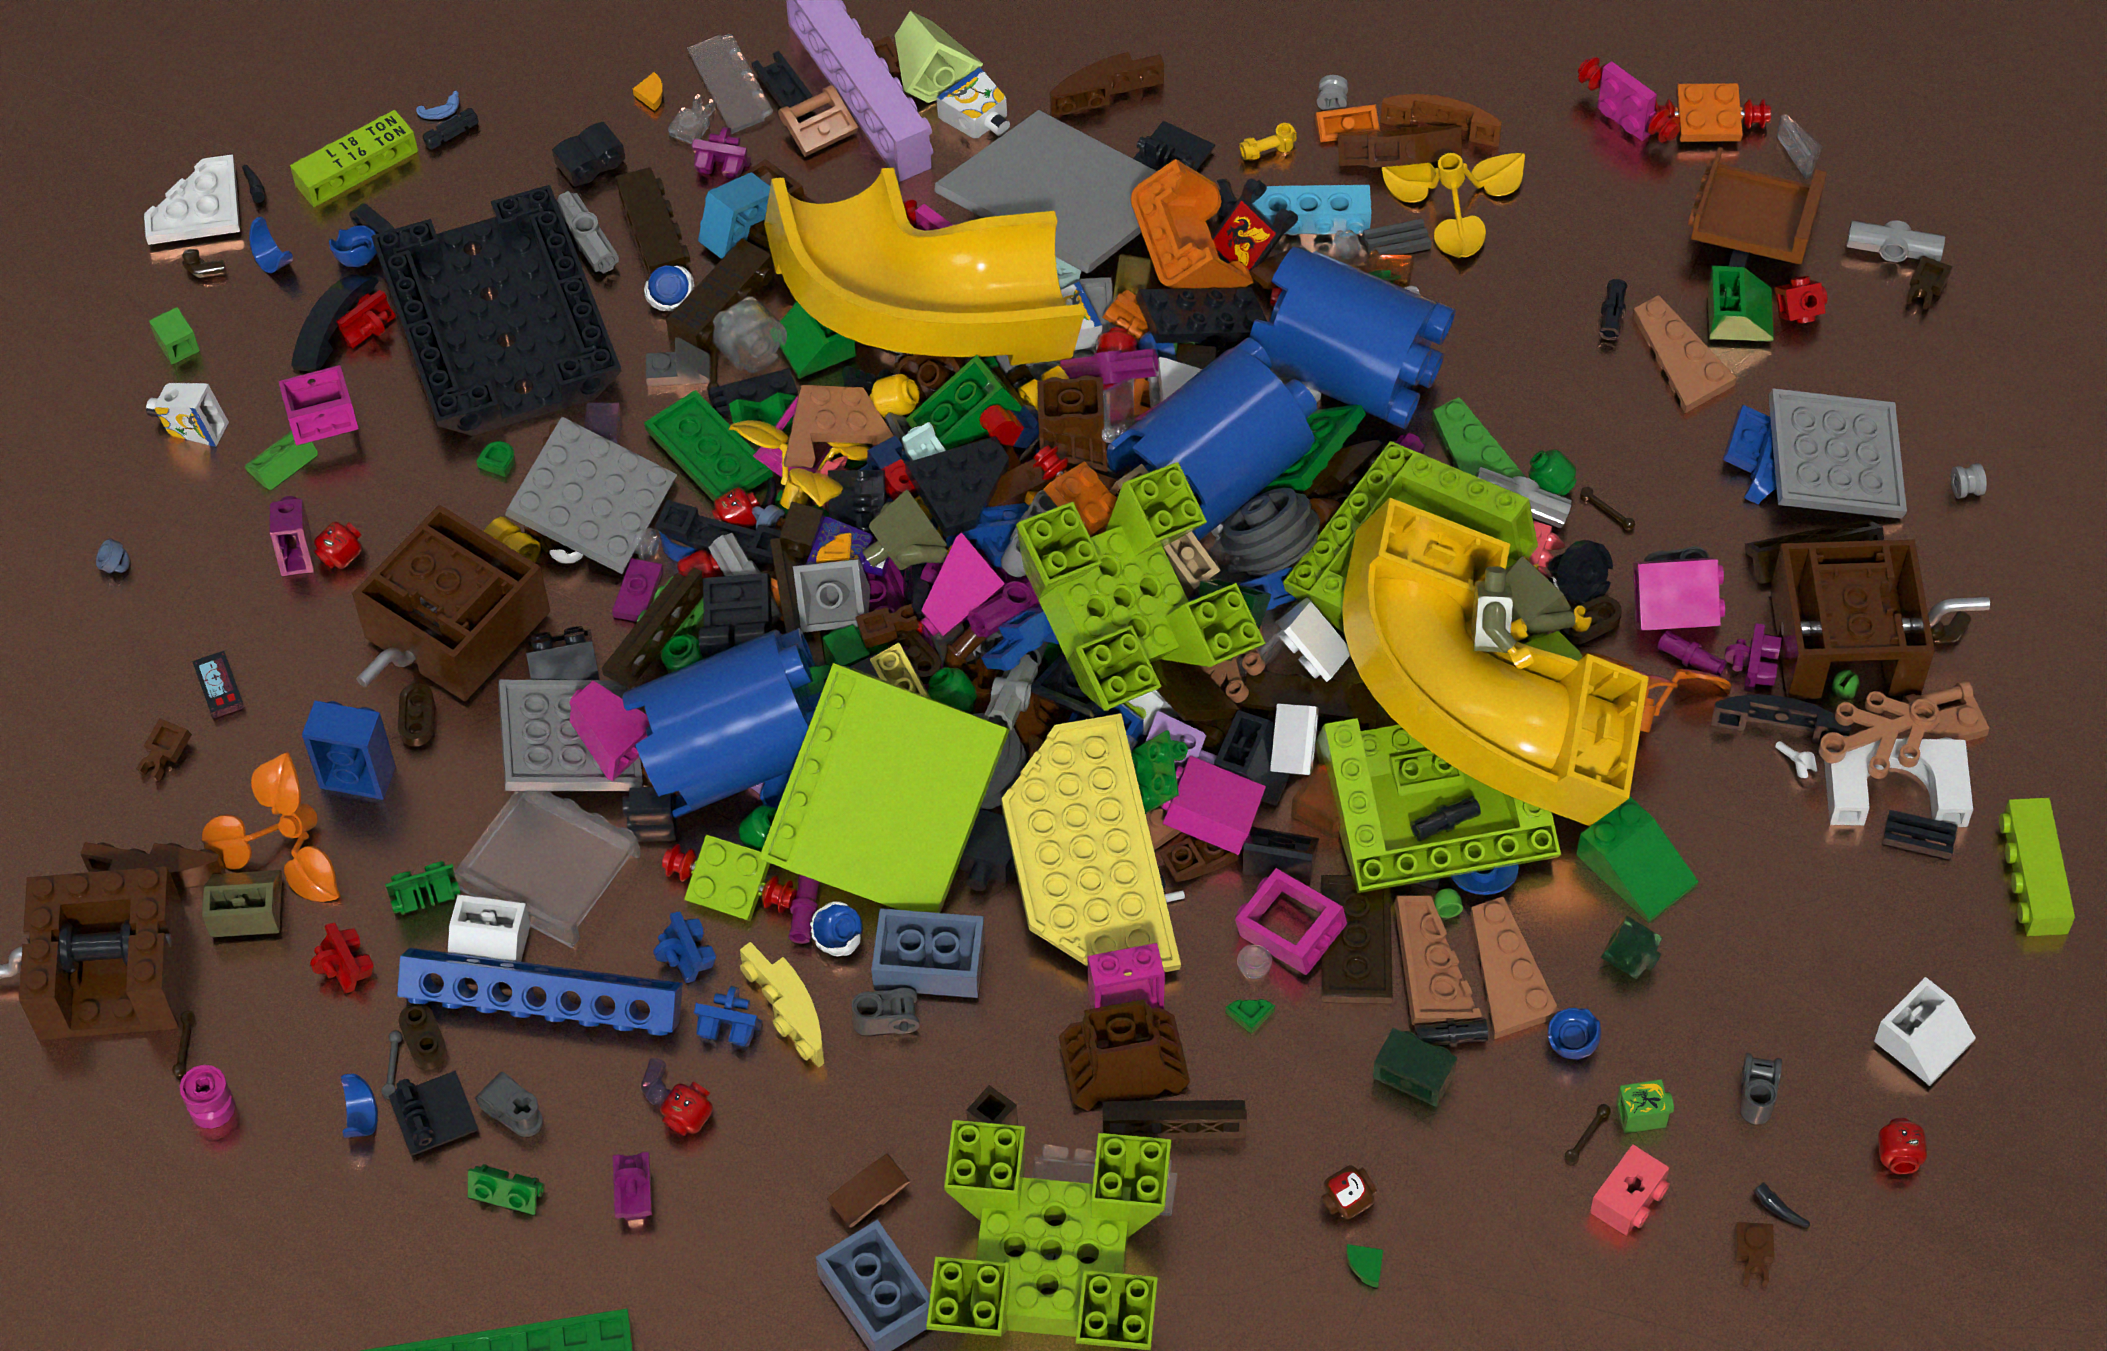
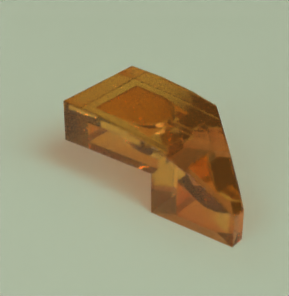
M1375 249L1369 253V259L1358 266L1355 264L1351 265L1364 272L1391 270V276L1401 275V279L1394 280V284L1408 287L1414 261L1412 255L1380 256L1379 252Z

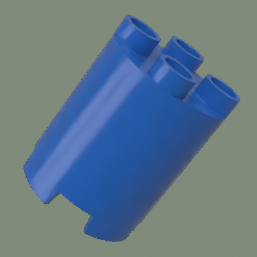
M1293 246L1282 260L1272 278V283L1283 290L1274 306L1270 322L1256 319L1249 338L1254 339L1264 348L1271 360L1272 367L1270 370L1273 373L1289 380H1298L1306 387L1345 404L1361 405L1366 413L1406 429L1414 415L1420 398V394L1412 391V388L1417 386V384L1430 388L1434 383L1441 368L1444 353L1430 348L1432 342L1439 345L1444 342L1452 326L1456 309L1317 251L1311 253Z
M1246 338L1236 347L1223 352L1112 441L1107 448L1108 463L1110 469L1115 473L1129 465L1132 471L1141 464L1150 473L1178 462L1207 523L1192 531L1198 541H1200L1310 451L1315 439L1306 419L1317 410V403L1309 389L1300 381L1292 379L1284 385L1270 370L1272 363L1264 348L1254 339Z
M799 628L784 635L777 629L623 693V705L626 711L645 706V714H647L650 726L646 727L647 737L635 744L657 795L661 796L679 791L681 794L675 797L676 809L672 811L674 818L693 812L793 770L822 693L820 691L811 695L807 684L813 682L809 668L815 666L808 643Z

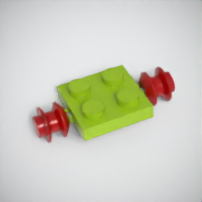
M707 834L698 860L694 849H689L686 854L682 853L680 844H676L672 849L668 848L662 860V868H665L667 877L677 872L679 873L680 881L684 882L692 876L684 900L750 922L759 895L762 896L764 908L768 909L772 904L778 905L779 913H783L786 908L790 909L792 901L796 898L797 890L793 888L792 880H788L785 885L779 884V878L775 875L766 883L764 882L770 863L759 859L760 851Z

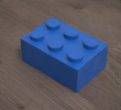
M314 701L302 732V737L319 788L384 800L396 765L380 712H376L368 707L354 708L343 706L335 701L327 703Z

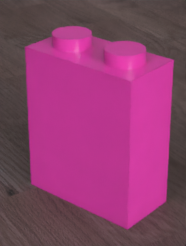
M1710 557L1633 562L1635 628L1639 630L1721 626L1720 618L1725 617L1724 598H1719V585L1724 582L1723 566L1718 565V559Z
M1190 755L1185 768L1177 767L1176 778L1179 796L1162 805V809L1167 810L1162 824L1239 855L1251 829L1266 786Z

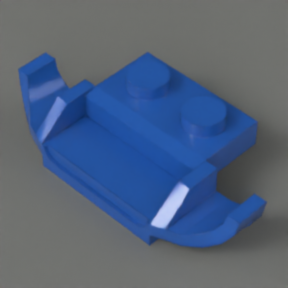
M1742 405L1737 412L1722 460L1751 473L1750 478L1752 482L1744 498L1756 504H1759L1767 495L1777 489L1771 419L1759 411Z
M1020 503L985 507L978 526L975 529L962 532L967 540H970L976 550H983L993 568L1002 567L1001 558L1011 541L1010 537L1029 505ZM959 534L946 538L945 543L948 549L953 545Z

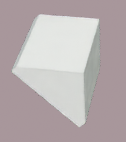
M1277 704L1270 771L1312 776L1319 713L1318 707Z

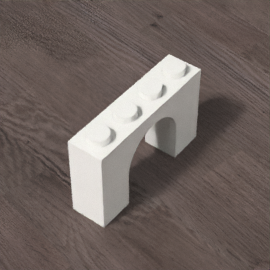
M1909 737L1896 739L1889 758L1890 768L1911 772L1925 784L1930 796L1932 819L1956 824L1958 827H1967L1973 812L1966 741L1954 740L1948 737L1922 739L1919 747V761L1916 766L1908 768L1899 763L1898 755L1901 747L1907 744ZM1881 740L1847 752L1845 758L1840 762L1831 764L1824 761L1830 825L1865 824L1869 811L1867 778L1870 774L1868 773V766L1871 758L1876 756ZM1828 749V751L1837 753L1833 749ZM1910 753L1904 754L1907 758H1914ZM1874 765V767L1879 770L1884 769V767L1881 765Z

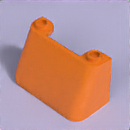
M1177 159L1139 183L1131 194V204L1159 281L1171 289L1247 287L1253 283L1248 268L1239 261L1226 263L1219 258L1206 223L1208 219L1218 212L1222 200L1217 184Z

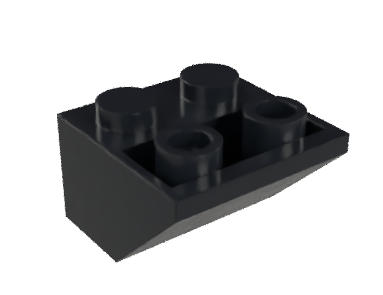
M574 626L564 629V634L551 636L550 632H542L532 635L531 640L525 641L531 680H600L591 629L584 630L583 626Z
M1237 710L1214 765L1266 786L1261 801L1277 806L1290 773L1270 771L1275 725L1270 720Z

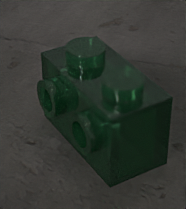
M1392 1028L1374 1061L1373 1078L1437 1107L1455 1075L1458 1057L1452 1055L1444 1047H1434L1421 1041L1418 1036L1409 1031L1402 1032Z

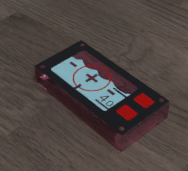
M224 651L192 661L213 719L245 708Z

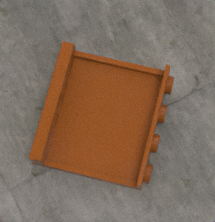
M1718 147L1715 159L1710 157L1708 159L1705 174H1703L1700 189L1696 195L1694 208L1692 207L1688 226L1693 227L1691 239L1802 265L1822 197L1827 171L1815 169L1810 185L1720 164L1723 148Z

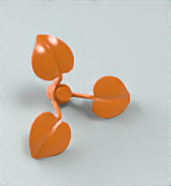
M1591 652L1581 653L1582 657L1590 654L1648 676L1640 731L1650 733L1654 715L1659 716L1661 707L1673 688H1678L1677 682L1680 679L1700 678L1717 685L1727 695L1731 691V683L1714 674L1676 668L1672 680L1661 676L1647 675L1644 672L1633 670L1634 666L1613 657ZM1658 686H1667L1656 705L1653 706L1654 699L1647 698L1649 690Z
M285 752L261 764L255 769L251 777V786L255 798L261 805L272 807L271 811L273 814H282L279 822L246 835L244 823L239 817L229 814L220 815L210 820L204 827L202 843L205 849L220 855L224 868L236 870L246 866L251 859L252 850L248 841L280 830L282 835L286 837L298 838L291 851L294 859L288 861L284 866V874L291 889L299 896L311 901H333L341 897L337 888L335 870L331 860L320 848L305 846L300 849L303 842L309 838L307 831L316 826L318 818L315 810L310 805L300 804L301 790L298 775L289 752Z

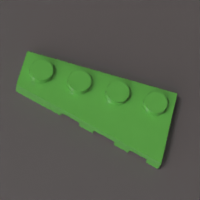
M1460 397L1433 410V421L1446 449L1449 450L1453 458L1454 468L1476 476L1478 469L1482 467L1509 478L1516 476L1526 477Z

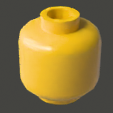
M896 374L878 379L874 383L869 397L883 418L888 413L903 416L912 413L919 401V390L912 379L903 374Z

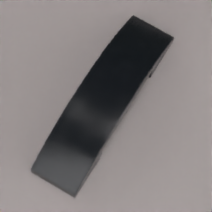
M353 274L346 276L333 284L319 298L299 333L291 363L294 370L315 372L321 369L333 351L328 340L338 327L336 321L346 315L353 303H358L359 299L365 294H371L379 282L376 277Z
M671 500L666 501L655 525L656 530L694 549L706 550L710 554L711 551L708 547L711 546L715 539L722 535L733 533L749 560L758 564L774 563L770 539L780 538L781 534L780 530L758 525L755 531L700 516L698 508Z
M1742 695L1716 701L1711 720V726L1740 731L1745 730L1747 720L1813 732L1811 743L1819 745L1822 737L1827 733L1835 732L1843 736H1849L1851 725H1840L1835 720V714L1805 701L1775 695Z

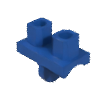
M680 911L674 912L669 916L671 924L664 930L663 934L658 936L659 944L654 948L653 954L657 961H668L671 967L678 966L685 983L694 982L699 971L713 967L716 955L710 945L696 947L695 942L701 941L704 935L703 926L699 918L684 920Z
M735 986L729 988L727 995L716 993L714 996V1003L725 1005L724 1009L699 1003L695 1004L694 1014L698 1016L697 1035L699 1037L717 1040L721 1023L732 1025L728 1042L744 1047H749L754 1031L761 1030L763 1020L758 1019L757 1015L736 1011L737 1008L748 1010L750 1000L739 998L740 989Z

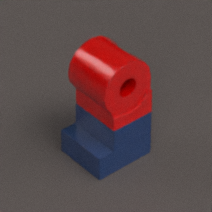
M993 405L984 410L979 419L981 426L988 430L989 436H996L1000 444L1028 448L1039 436L1038 411L1034 406L1023 405L1019 412L1006 410L1000 405Z
M896 435L868 449L867 465L871 470H885V491L893 501L907 489L915 499L917 490L905 473V463L901 459L902 444Z

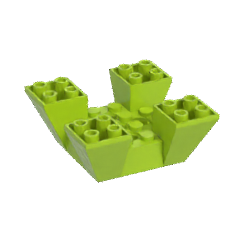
M1178 462L1123 483L1106 531L1093 537L1089 536L1074 502L1022 520L1016 524L1023 568L1081 691L1104 711L1161 688V684L1150 664L1151 662L1162 659L1212 667L1266 644L1237 583L1190 602L1183 591L1163 547L1207 523Z
M953 1120L944 1190L981 1222L976 1260L935 1257L926 1329L1002 1336L1007 1331L1076 1337L1077 1344L1151 1350L1158 1277L1124 1273L1128 1237L1165 1210L1171 1139L1098 1133L1093 1184L1025 1178V1126ZM1051 1220H1060L1063 1222L1059 1226H1051L1048 1224V1222H1050ZM1013 1250H1019L1023 1252V1254L1018 1257H1011L1007 1255L1009 1252ZM1051 1253L1060 1256L1056 1260H1047L1044 1258V1256ZM1084 1257L1096 1259L1095 1262L1085 1264L1080 1260ZM1044 1288H1053L1056 1290V1292H1054L1051 1295H1044L1040 1293V1291Z

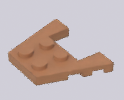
M801 385L783 464L784 467L812 468L815 462L812 442L869 443L874 447L894 435L876 410L863 387Z

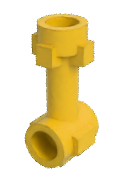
M1281 123L1276 127L1275 135L1257 141L1251 137L1244 139V142L1239 143L1241 155L1244 160H1255L1260 158V152L1274 147L1280 152H1289L1293 149L1294 142L1297 141V132L1291 124Z

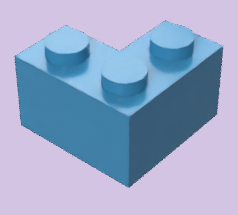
M751 172L708 191L705 198L703 218L700 223L698 242L723 259L741 239L747 241L750 226L765 220L770 186Z

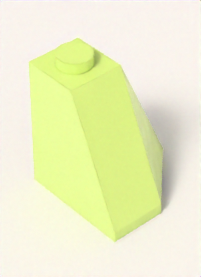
M912 11L908 13L895 34L903 90L925 102L936 101L940 94L983 65L978 58L933 21Z

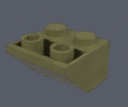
M282 871L212 874L204 886L202 918L209 936L224 937L279 933Z

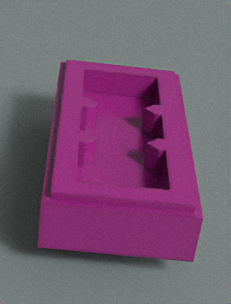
M631 558L612 609L614 618L637 622L641 612L648 610L663 573L662 564Z

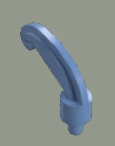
M454 91L448 97L446 105L426 110L424 106H418L416 112L423 119L446 118L457 110L460 102L458 98L459 93Z

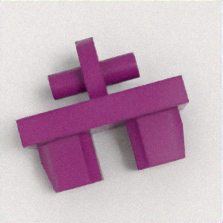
M723 126L719 135L710 133L709 141L693 139L692 149L695 153L694 167L699 173L712 174L714 162L717 161L724 163L722 168L723 176L736 179L740 177L744 166H750L751 157L747 155L746 147L739 146L740 138L731 137V128Z
M1755 623L1750 647L1746 646V640L1737 639L1736 644L1730 645L1725 649V659L1733 664L1732 669L1734 671H1742L1743 666L1747 665L1744 691L1754 692L1755 684L1774 685L1778 664L1760 661V657L1778 659L1782 638L1764 634V624Z
M642 1152L632 1156L613 1155L614 1210L616 1219L638 1220L652 1215L649 1152Z

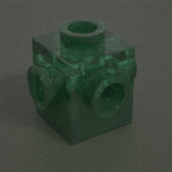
M1626 915L1611 934L1601 958L1637 979L1645 968L1651 971L1658 962L1661 953L1657 949L1663 937Z

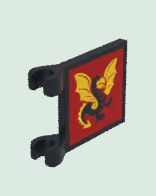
M1252 178L1246 182L1242 195L1211 237L1219 257L1224 262L1239 261L1246 265L1249 272L1265 261L1284 233L1291 229L1298 221L1296 213L1291 210L1281 209L1277 213L1274 223H1272L1253 204L1265 193L1267 186L1262 181H1256Z

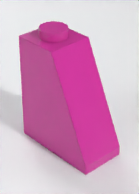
M962 533L956 537L921 610L925 617L921 620V623L933 637L939 633L944 639L968 618L970 611L989 601L1005 586V583Z
M593 680L584 689H578L573 694L570 700L571 712L569 721L607 779L613 782L640 757L635 744L647 737L646 727L650 726L647 714L637 708L626 711L622 698Z

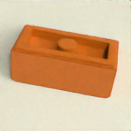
M1376 104L1316 112L1314 115L1320 143L1338 141V133L1380 131Z

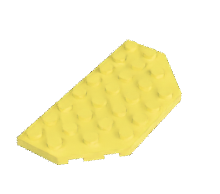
M1122 714L1054 725L1047 735V739L1039 750L1033 754L1021 771V775L1013 786L1007 790L1001 801L1029 930L1087 967L1088 956L1157 943L1164 972L1180 970L1181 962ZM1128 972V973H1124V975H1125V976H1131L1132 973H1131V972Z

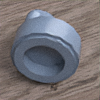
M769 505L765 509L759 506L752 508V514L757 520L756 530L758 525L775 529L778 519L785 517V512L775 505Z
M107 539L98 550L96 556L97 568L108 573L113 571L125 572L130 564L127 551L123 548L121 542Z

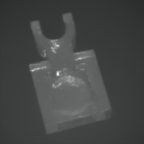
M697 94L693 100L691 110L682 107L668 127L669 136L692 144L693 139L700 140L710 125L709 116L716 109L715 100L710 99L707 105L701 106V95Z

